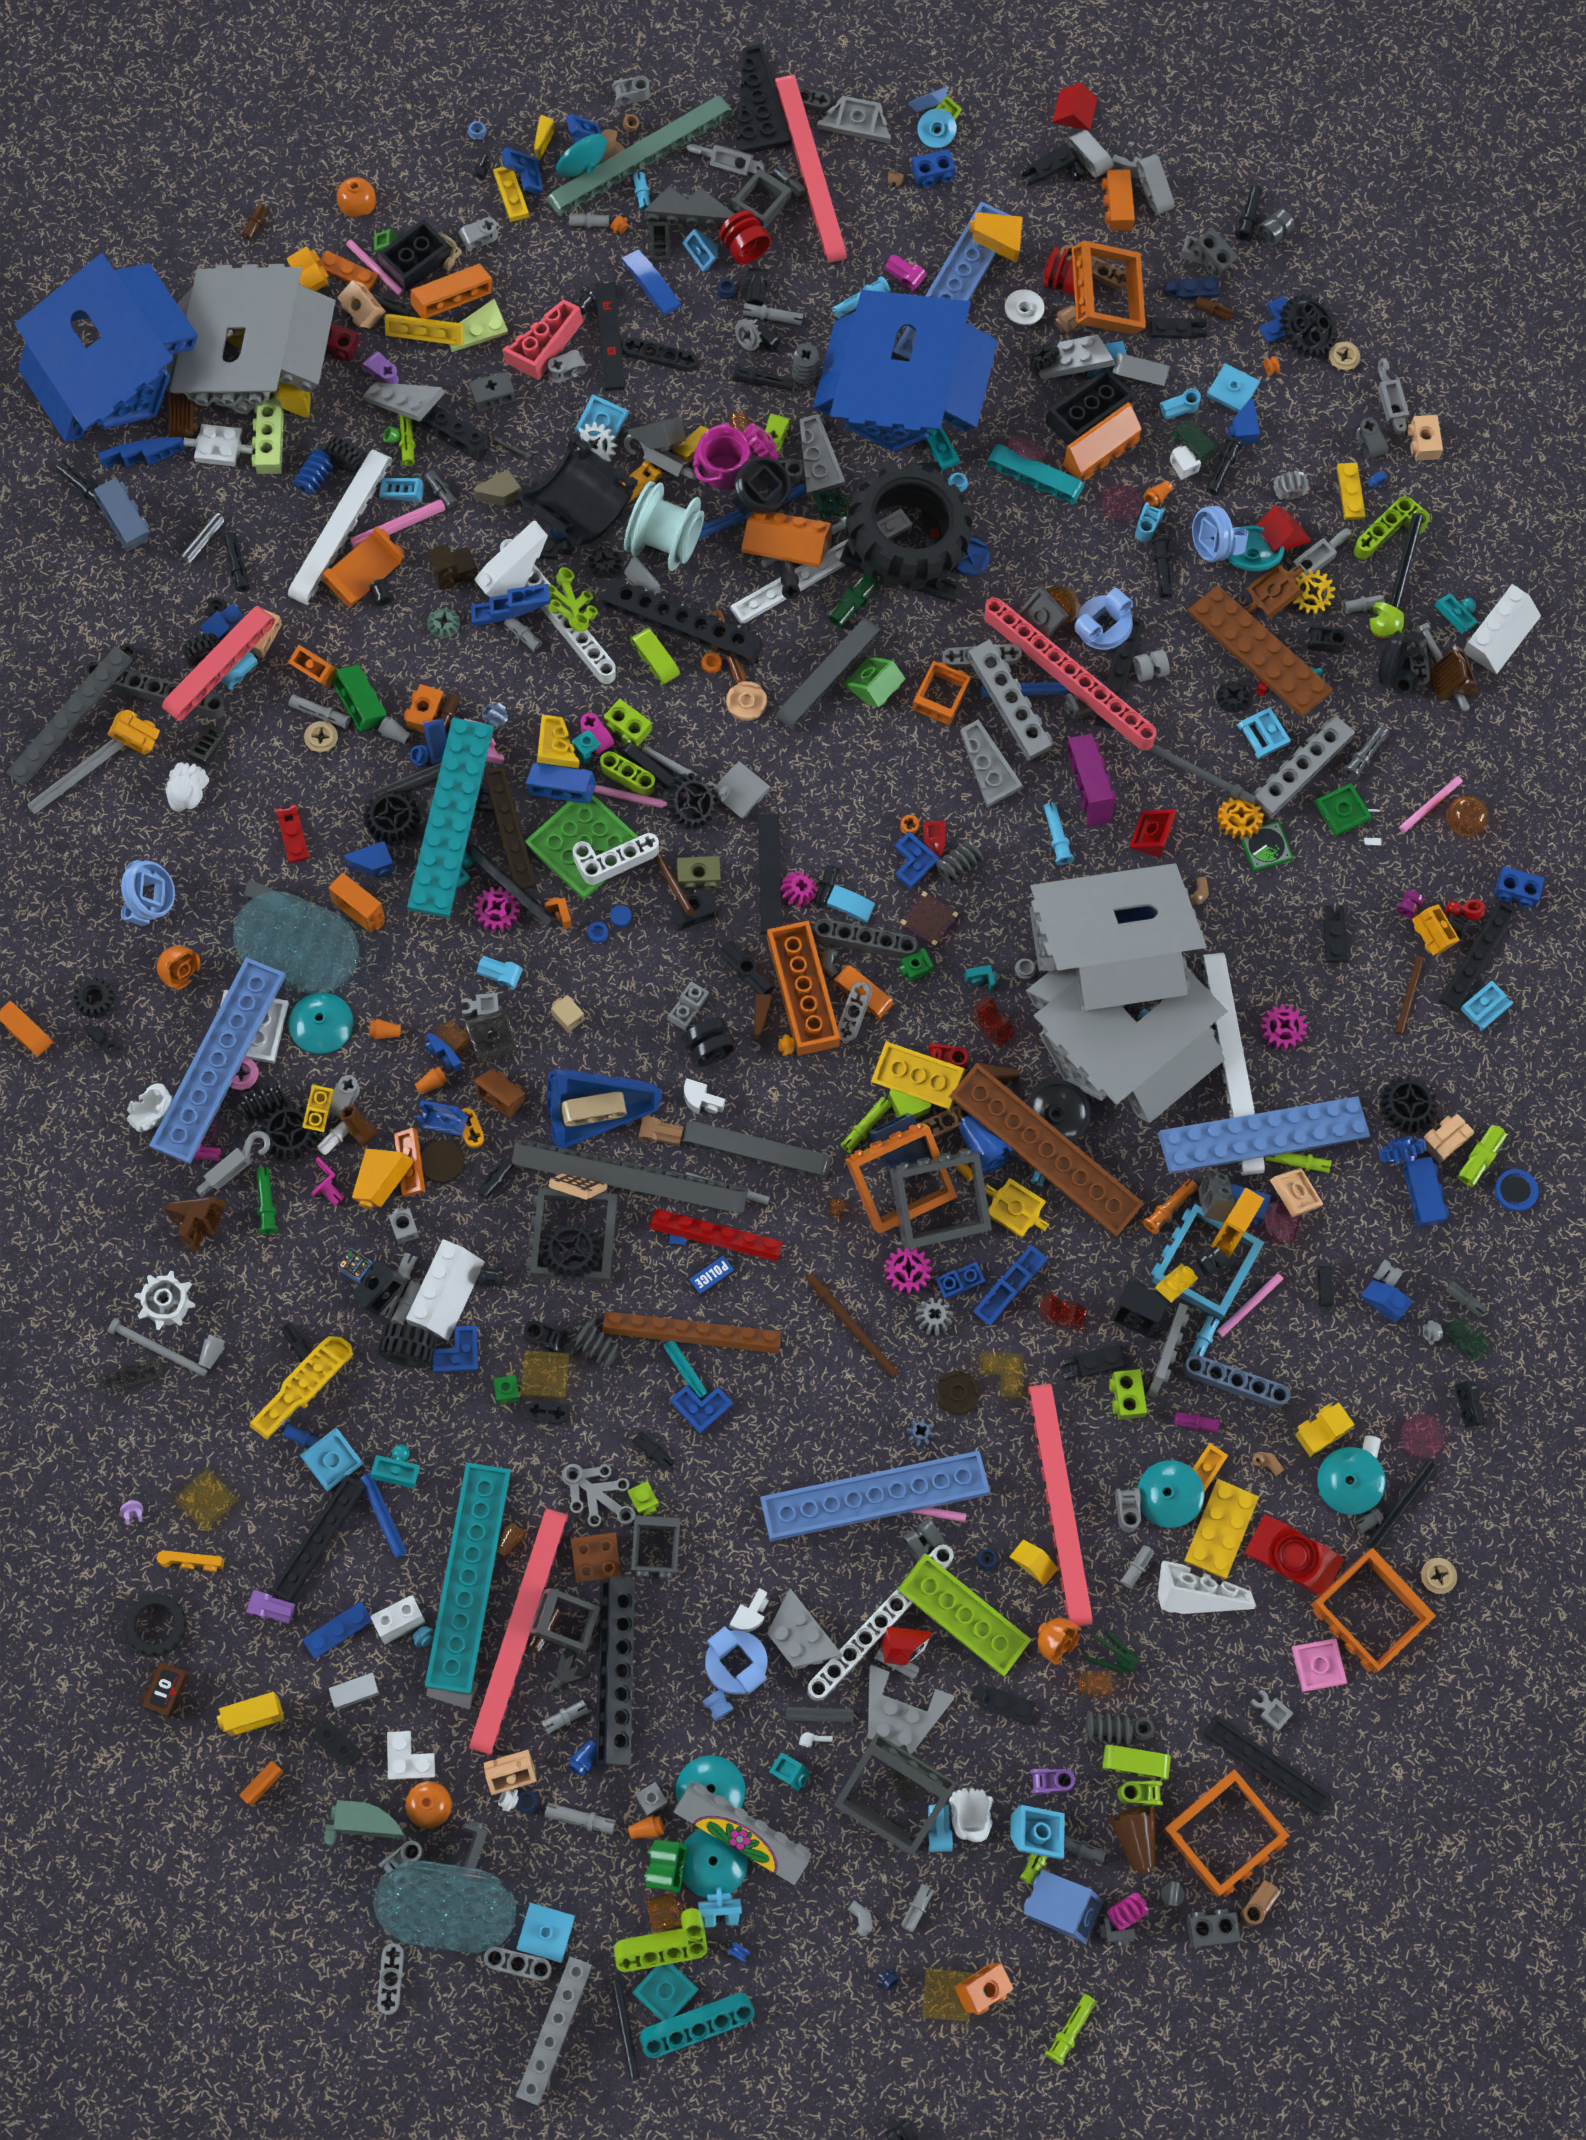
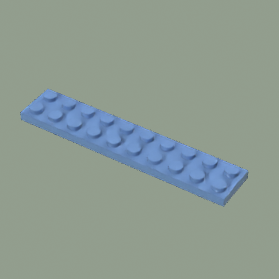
M980 202L975 211L1012 216L984 202ZM975 212L970 220H974ZM970 221L927 292V297L970 301L995 258L996 252L972 240L973 232H969ZM907 326L894 348L892 356L902 361H910L916 338V330Z
M245 958L149 1145L151 1149L189 1165L191 1164L286 977L284 972L250 958Z
M1357 1096L1160 1130L1158 1136L1169 1174L1364 1140L1370 1137L1359 1097Z
M980 1451L761 1496L760 1501L771 1542L990 1495V1489Z

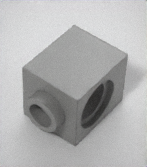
M399 1208L388 1215L398 1245L419 1238L410 1208ZM401 1221L409 1222L406 1228L397 1227Z
M656 1782L635 1794L647 1817L668 1805Z

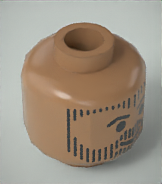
M1070 305L1058 311L1057 318H1055L1060 332H1065L1067 335L1082 329L1084 326L1076 323L1075 305Z

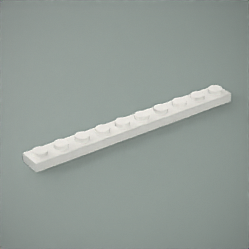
M902 509L877 522L879 529L889 540L912 528L911 521ZM849 538L829 549L820 567L803 564L795 569V573L799 577L798 586L800 591L846 566V564L839 561ZM781 577L731 605L730 609L740 624L750 621L787 599L782 595Z

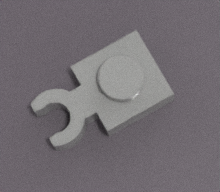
M497 993L476 995V1001L468 998L461 1000L462 1005L470 1006L468 1010H462L463 1016H471L474 1012H477L478 1018L500 1016Z
M1260 1690L1258 1694L1263 1698L1262 1703H1258L1255 1699H1252L1250 1703L1253 1707L1261 1708L1264 1711L1260 1717L1278 1732L1293 1715V1712L1277 1698L1270 1702L1268 1694Z

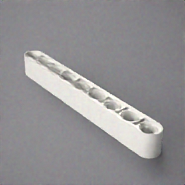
M374 449L369 452L288 590V597L309 605V599L315 595L319 588L318 584L322 580L323 572L335 561L339 554L337 553L339 548H342L348 539L349 531L354 529L358 522V516L362 515L368 505L366 504L368 499H371L377 490L375 487L378 482L381 483L382 478L387 473L385 472L387 467L391 466V457Z
M512 539L504 540L500 545V551L503 548H505L512 541ZM534 564L532 568L533 574L528 578L525 587L550 584ZM532 580L538 581L537 583H530ZM548 604L540 607L597 679L604 684L612 683L616 678L615 664L588 630L577 632L572 628H566L567 625H570L567 618L560 613L550 612L547 607ZM562 604L564 608L570 611V609H568L565 605ZM579 640L586 641L585 643H578ZM592 655H597V656H599L598 658H595V659L590 658V656H592ZM604 670H609V671H611V672L608 673V674L602 673V671H604Z
M939 1545L929 1556L946 1569L952 1562L953 1551L947 1545ZM938 1552H945L948 1555V1560L941 1562L937 1559L936 1554ZM896 1590L839 1650L842 1655L847 1650L853 1651L856 1655L855 1660L847 1661L844 1656L840 1659L832 1658L810 1681L807 1690L810 1698L816 1701L823 1700L884 1636L887 1627H892L913 1603ZM892 1601H899L902 1604V1610H892L890 1603ZM882 1617L886 1620L887 1626L879 1628L875 1625L874 1621L876 1618ZM861 1634H868L871 1637V1643L862 1644L859 1641V1636ZM830 1667H836L840 1671V1676L832 1678L828 1675L827 1671ZM814 1684H821L825 1691L821 1695H816L812 1691V1686Z

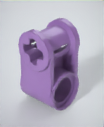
M375 351L361 364L363 371L372 375L371 378H374L377 382L399 383L396 366L378 351Z
M1067 1769L1030 1770L1033 1778L1031 1794L1034 1795L1068 1792L1075 1784L1074 1774ZM1066 1775L1070 1779V1785L1067 1787L1060 1786L1058 1777Z

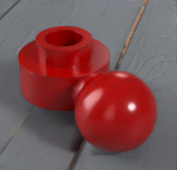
M1469 900L1464 905L1452 901L1446 905L1445 911L1448 916L1450 913H1453L1454 917L1464 914L1468 919L1478 920L1485 915V904L1480 900Z

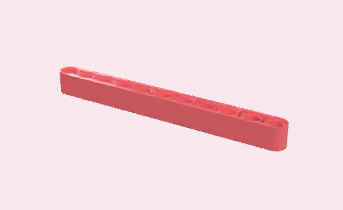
M795 75L775 78L776 89L778 88L779 100L791 135L792 145L820 241H822L824 255H827V263L847 259L844 242Z
M999 598L987 600L984 618L987 623L1011 643L1019 646L1023 653L1139 749L1149 750L1153 747L1157 731L1151 723Z
M1051 1383L1028 1386V1394H1031V1413L1035 1417V1423H1033L1035 1436L1039 1440V1445H1037L1038 1454L1043 1464V1467H1041L1043 1481H1046L1047 1487L1045 1489L1046 1500L1050 1504V1511H1048L1050 1523L1054 1527V1533H1052L1053 1541L1058 1551V1555H1056L1058 1570H1061L1062 1574L1060 1578L1061 1587L1066 1597V1600H1064L1066 1615H1069V1620L1077 1626L1092 1625L1089 1595Z
M548 1508L544 1512L469 1749L489 1755L493 1754V1746L499 1736L500 1724L504 1720L507 1711L508 1699L511 1697L515 1686V1677L518 1675L522 1664L521 1659L529 1642L530 1630L544 1587L547 1586L550 1568L554 1564L557 1546L561 1542L568 1514Z

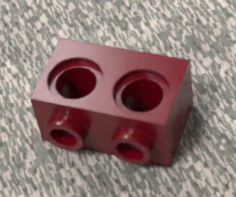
M331 323L325 354H331L340 361H344V359L351 361L360 343L358 332Z

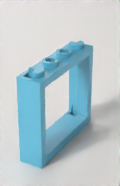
M1194 1204L1192 1210L1187 1208L1181 1219L1185 1221L1182 1228L1177 1226L1171 1237L1175 1239L1172 1246L1167 1244L1161 1254L1164 1257L1162 1264L1156 1263L1151 1272L1154 1275L1152 1282L1157 1285L1166 1277L1163 1274L1195 1216L1218 1229H1221L1224 1223L1204 1218L1202 1207ZM1247 1232L1243 1234L1240 1241L1251 1246V1249L1220 1305L1190 1289L1182 1293L1179 1298L1222 1320L1264 1242Z

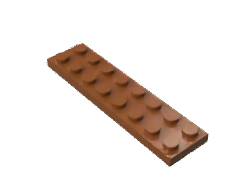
M1218 585L1188 609V614L1301 717L1332 693L1333 688Z

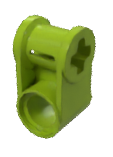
M771 413L765 431L769 432L777 446L776 452H779L787 435L786 430H789L791 419Z
M1130 1781L1118 1789L1117 1795L1123 1804L1163 1806V1802L1160 1801L1162 1781ZM1126 1787L1133 1789L1135 1794L1133 1799H1128L1125 1796L1124 1791Z

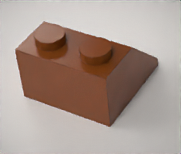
M491 1068L474 1081L476 1094L510 1119L527 1100L525 1089L517 1083L512 1084L501 1071L496 1072Z

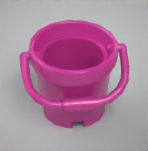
M729 423L717 425L705 432L699 440L694 454L693 467L695 468V475L698 480L708 483L716 489L725 488V490H730L734 488L735 478L739 469L749 461L751 455L750 442L745 438L746 435L740 430L730 427ZM701 464L704 469V477L700 474Z

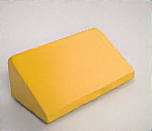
M700 426L686 438V441L680 444V447H676L673 452L678 457L690 462L694 459L695 448L698 446L699 440L709 429Z

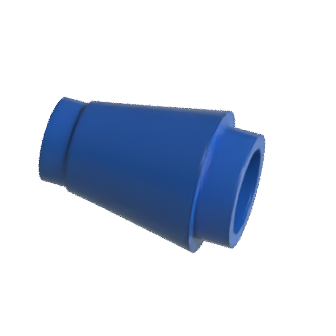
M588 1740L569 1759L568 1767L577 1775L583 1776L589 1772L596 1757V1743Z

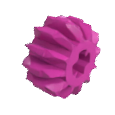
M801 870L797 871L796 874L791 872L788 877L783 879L780 891L784 892L782 899H789L788 905L794 902L796 908L800 907L801 904L807 906L815 898L814 893L817 891V887L813 886L815 879H808L809 873L803 876Z
M1132 1893L1110 1907L1107 1915L1117 1930H1123L1144 1917L1149 1909L1139 1893Z

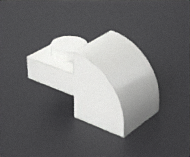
M686 1079L684 1099L687 1106L693 1112L699 1114L701 1107H705L707 1112L713 1114L723 1112L725 1099L707 1094L706 1084Z
M759 1588L749 1608L740 1604L729 1628L745 1632L757 1629L765 1618L758 1614V1611L763 1613L769 1600L765 1599L767 1592Z

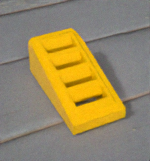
M540 115L534 145V154L538 160L541 159L555 132L554 119Z

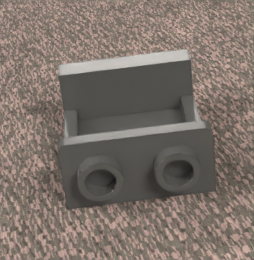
M470 1821L468 1824L462 1825L461 1830L473 1834V1839L462 1872L448 1870L444 1881L465 1888L470 1886L488 1830L483 1829L484 1824Z

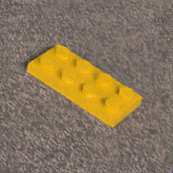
M886 1041L871 1082L952 1110L954 1101L948 1096L963 1080L966 1069Z
M1217 1479L1184 1562L1226 1580L1259 1496Z

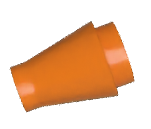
M1165 480L1161 484L1147 489L1144 494L1145 503L1148 502L1152 507L1159 506L1169 492L1173 490L1172 484Z
M377 1018L376 1020H370L369 1037L374 1038V1040L393 1037L400 1038L401 1025Z
M440 1066L437 1068L433 1067L423 1078L415 1083V1086L422 1095L428 1091L445 1086L444 1083L448 1079Z
M653 1814L628 1826L632 1840L637 1838H659V1835L664 1834V1826L660 1815L654 1816Z

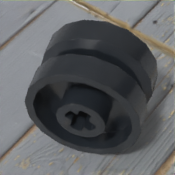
M716 1017L705 1020L689 1029L682 1036L681 1039L686 1050L692 1051L690 1058L695 1067H706L726 1058L735 1051L737 1044L731 1034H726L729 1029L724 1018Z

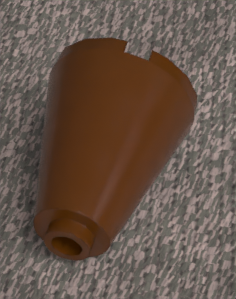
M1144 1806L1118 1811L1119 1816L1115 1818L1113 1814L1109 1815L1110 1823L1132 1870L1138 1871V1874L1151 1872V1867L1155 1866V1808L1153 1806H1149L1150 1810L1145 1811Z

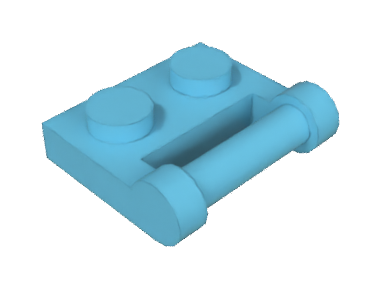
M1271 708L1246 718L1237 725L1239 730L1243 731L1249 740L1258 760L1289 745L1291 742ZM1251 725H1255L1267 744L1266 747H1262L1250 728Z

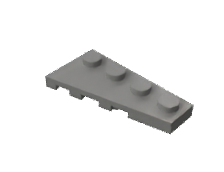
M375 382L363 395V398L368 403L421 421L445 392L442 387Z
M819 414L800 419L799 425L807 496L845 486V479Z
M979 719L963 727L960 733L986 807L988 808L1022 789V783Z
M1179 1303L1166 1337L1167 1341L1160 1355L1161 1359L1155 1369L1154 1379L1147 1392L1148 1396L1155 1398L1162 1383H1167L1171 1370L1168 1369L1169 1363H1174L1177 1355L1174 1347L1175 1345L1179 1346L1183 1336L1180 1329L1181 1327L1185 1328L1189 1315L1186 1314L1188 1306Z

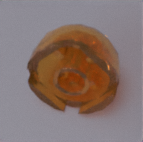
M1053 586L1046 589L1069 615L1060 627L1072 623L1080 611V602L1077 594L1072 589L1064 586Z
M1471 795L1460 796L1452 801L1447 809V825L1454 833L1463 835V837L1476 836L1485 828L1489 812L1485 803L1478 797Z

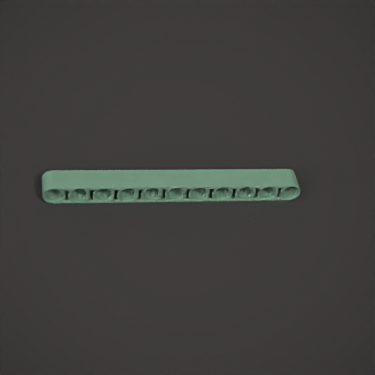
M716 96L597 165L596 169L591 173L585 172L556 189L548 196L547 202L558 216L562 217L563 213L570 212L579 207L580 203L591 200L597 193H603L611 188V185L614 183L618 184L625 180L626 176L644 169L643 166L659 160V157L673 152L679 145L683 146L690 142L691 138L698 137L707 132L708 128H714L723 122L722 120L732 116L733 110L721 96Z

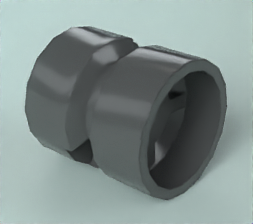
M1279 209L1270 218L1258 225V234L1269 246H1274L1282 237L1287 236L1294 230L1295 223L1287 211Z
M929 1519L917 1525L916 1531L911 1530L902 1536L905 1546L918 1561L923 1554H929L930 1548L934 1550L945 1542L937 1527ZM921 1537V1539L923 1540V1542H924L925 1544L922 1545V1543L920 1542V1540H919L918 1538Z

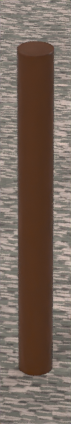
M657 854L654 860L685 914L687 916L692 915L694 910L662 855Z
M1417 956L1415 959L1395 1031L1396 1034L1402 1036L1424 962V958L1421 956Z

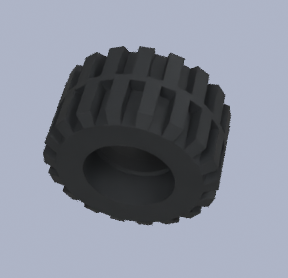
M399 1323L386 1324L382 1329L377 1354L389 1362L413 1368L430 1367L438 1338L431 1332L419 1327Z

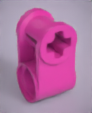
M586 713L582 716L580 722L581 732L584 733L590 730L600 742V747L595 750V755L615 745L612 736L595 714Z

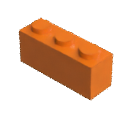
M1107 170L1106 177L1102 178V190H1106V195L1103 196V206L1107 207L1105 224H1109V231L1133 230L1135 216L1130 170Z

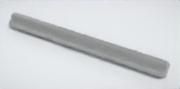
M113 738L29 802L28 808L34 814L39 812L119 751L125 744Z

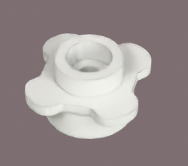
M511 1789L502 1792L498 1805L503 1807L502 1810L509 1812L510 1809L516 1806L518 1790Z

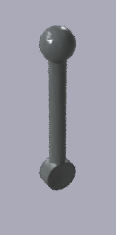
M495 437L493 440L494 443L523 455L527 460L532 457L530 452L519 450L503 442L498 437Z

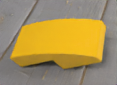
M312 1084L303 1128L324 1132L334 1089Z

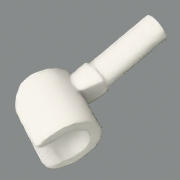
M804 1733L800 1737L799 1745L811 1748L813 1741L832 1742L833 1737Z

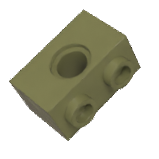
M719 856L677 858V875L680 888H683L684 891H693L695 888L715 890L717 887H720ZM696 872H701L704 874V876L696 877L694 876V874Z

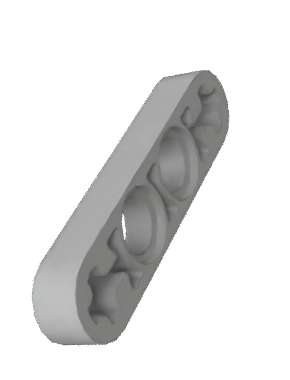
M1015 644L997 645L1000 652L1004 651L1003 662L1006 661L1008 665H1013L1021 660L1022 650L1019 646ZM976 646L948 648L943 652L942 662L950 668L972 667L966 655L969 650ZM1010 651H1014V654H1016L1015 658H1011V655H1008ZM960 653H963V662H960ZM950 654L953 655L954 662H950V659H948ZM992 661L985 663L986 666H996Z

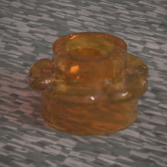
M837 1196V1198H830L829 1215L839 1218V1215L844 1213V1201H840V1197Z

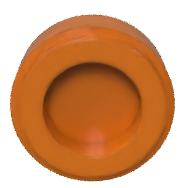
M710 652L703 656L702 668L704 671L716 673L721 669L722 658L717 653Z

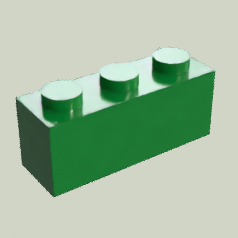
M359 664L338 669L331 682L358 731L361 732L379 727L387 714Z

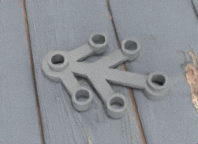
M569 1464L562 1471V1479L566 1485L570 1486L572 1501L570 1510L572 1513L579 1514L584 1508L579 1496L580 1486L587 1492L589 1526L591 1525V1527L596 1528L601 1524L597 1500L614 1512L622 1525H630L634 1522L635 1511L632 1507H621L603 1493L615 1490L626 1492L629 1489V1481L626 1478L592 1484L585 1478L600 1476L603 1479L609 1478L612 1473L611 1467L603 1464L596 1468L582 1469L577 1464ZM602 1468L609 1469L607 1475H602L600 1471ZM576 1472L577 1478L570 1479L569 1474ZM621 1481L626 1482V1483H627L626 1488H624V1489L619 1488V1487H618L619 1482H621ZM579 1503L581 1505L580 1510L575 1511L572 1508L573 1504ZM627 1512L631 1517L629 1520H624L622 1515ZM592 1517H597L599 1519V1522L597 1524H592L590 1522V1519Z

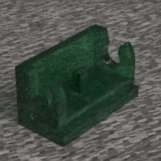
M1189 419L1176 427L1172 432L1174 435L1171 439L1175 441L1180 437L1198 454L1200 458L1198 460H1200L1201 464L1211 458L1216 445Z

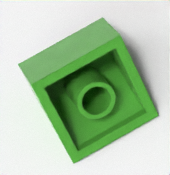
M869 656L843 685L868 705L880 707L886 703L887 698L893 692L899 689L905 677L894 661Z

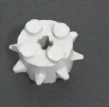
M170 1271L167 1276H158L156 1279L151 1275L147 1276L148 1284L144 1285L141 1293H135L134 1297L141 1300L143 1309L138 1314L139 1319L149 1317L155 1322L156 1330H160L162 1325H172L174 1323L181 1326L183 1324L182 1318L186 1315L188 1308L195 1307V1303L189 1301L187 1291L192 1286L191 1282L180 1284L174 1278V1271ZM168 1297V1302L162 1304L161 1300L165 1301V1298Z

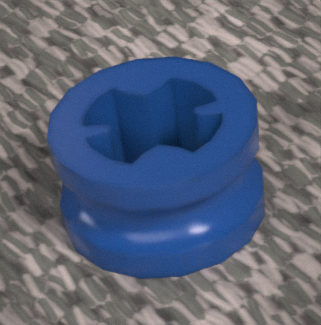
M732 1942V1949L727 1951V1953L743 1963L746 1962L745 1956L751 1953L735 1942Z

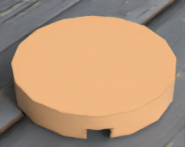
M742 681L729 689L726 696V706L729 713L735 718L742 721H751L759 718L764 713L767 707V695L758 684L751 681Z

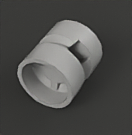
M1163 649L1150 652L1149 656L1142 654L1133 658L1134 669L1140 682L1151 680L1153 676L1158 678L1170 673L1168 658Z

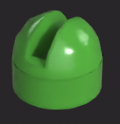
M391 426L386 428L383 435L384 442L389 444H395L401 438L400 432Z

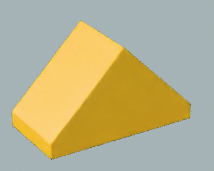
M1022 1540L1009 1556L1043 1586L1047 1584L1058 1570V1567L1044 1550L1025 1540Z

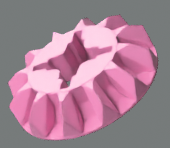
M246 1057L241 1066L244 1072L248 1074L243 1076L242 1081L236 1075L230 1085L232 1089L243 1091L247 1088L251 1089V1086L257 1083L258 1067L253 1060Z

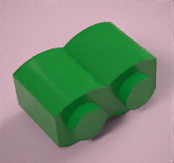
M654 1840L649 1850L651 1864L645 1873L646 1887L653 1890L679 1893L683 1879V1867L687 1856V1845L680 1842Z

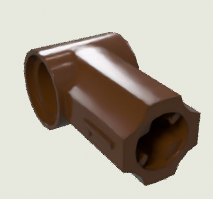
M354 1105L345 1106L340 1111L339 1118L350 1131L348 1133L352 1139L355 1138L360 1143V1147H363L378 1133L376 1128L363 1117Z

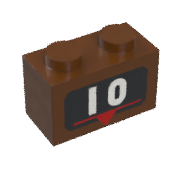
M160 1662L159 1666H155L150 1679L153 1681L150 1688H146L142 1695V1707L171 1718L189 1674L184 1670Z

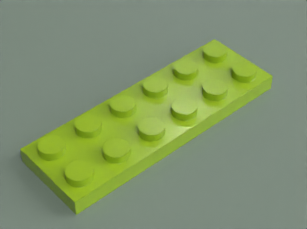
M926 1553L923 1554L897 1589V1591L1001 1676L1007 1674L1031 1641L1028 1636Z

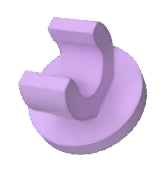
M128 1501L121 1506L120 1514L125 1518L127 1525H130L129 1519L132 1517H137L138 1521L142 1522L143 1505L140 1502Z

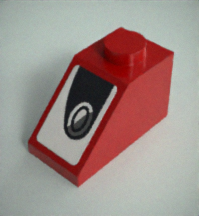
M887 1627L881 1641L884 1663L896 1665L909 1664L926 1649L932 1635L931 1631Z

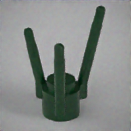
M1106 1631V1635L1122 1651L1100 1636L1094 1635L1096 1640L1118 1655L1115 1662L1119 1665L1117 1666L1089 1656H1085L1086 1661L1116 1670L1121 1674L1124 1671L1130 1674L1134 1670L1139 1658L1134 1655L1133 1651L1128 1649L1109 1631Z

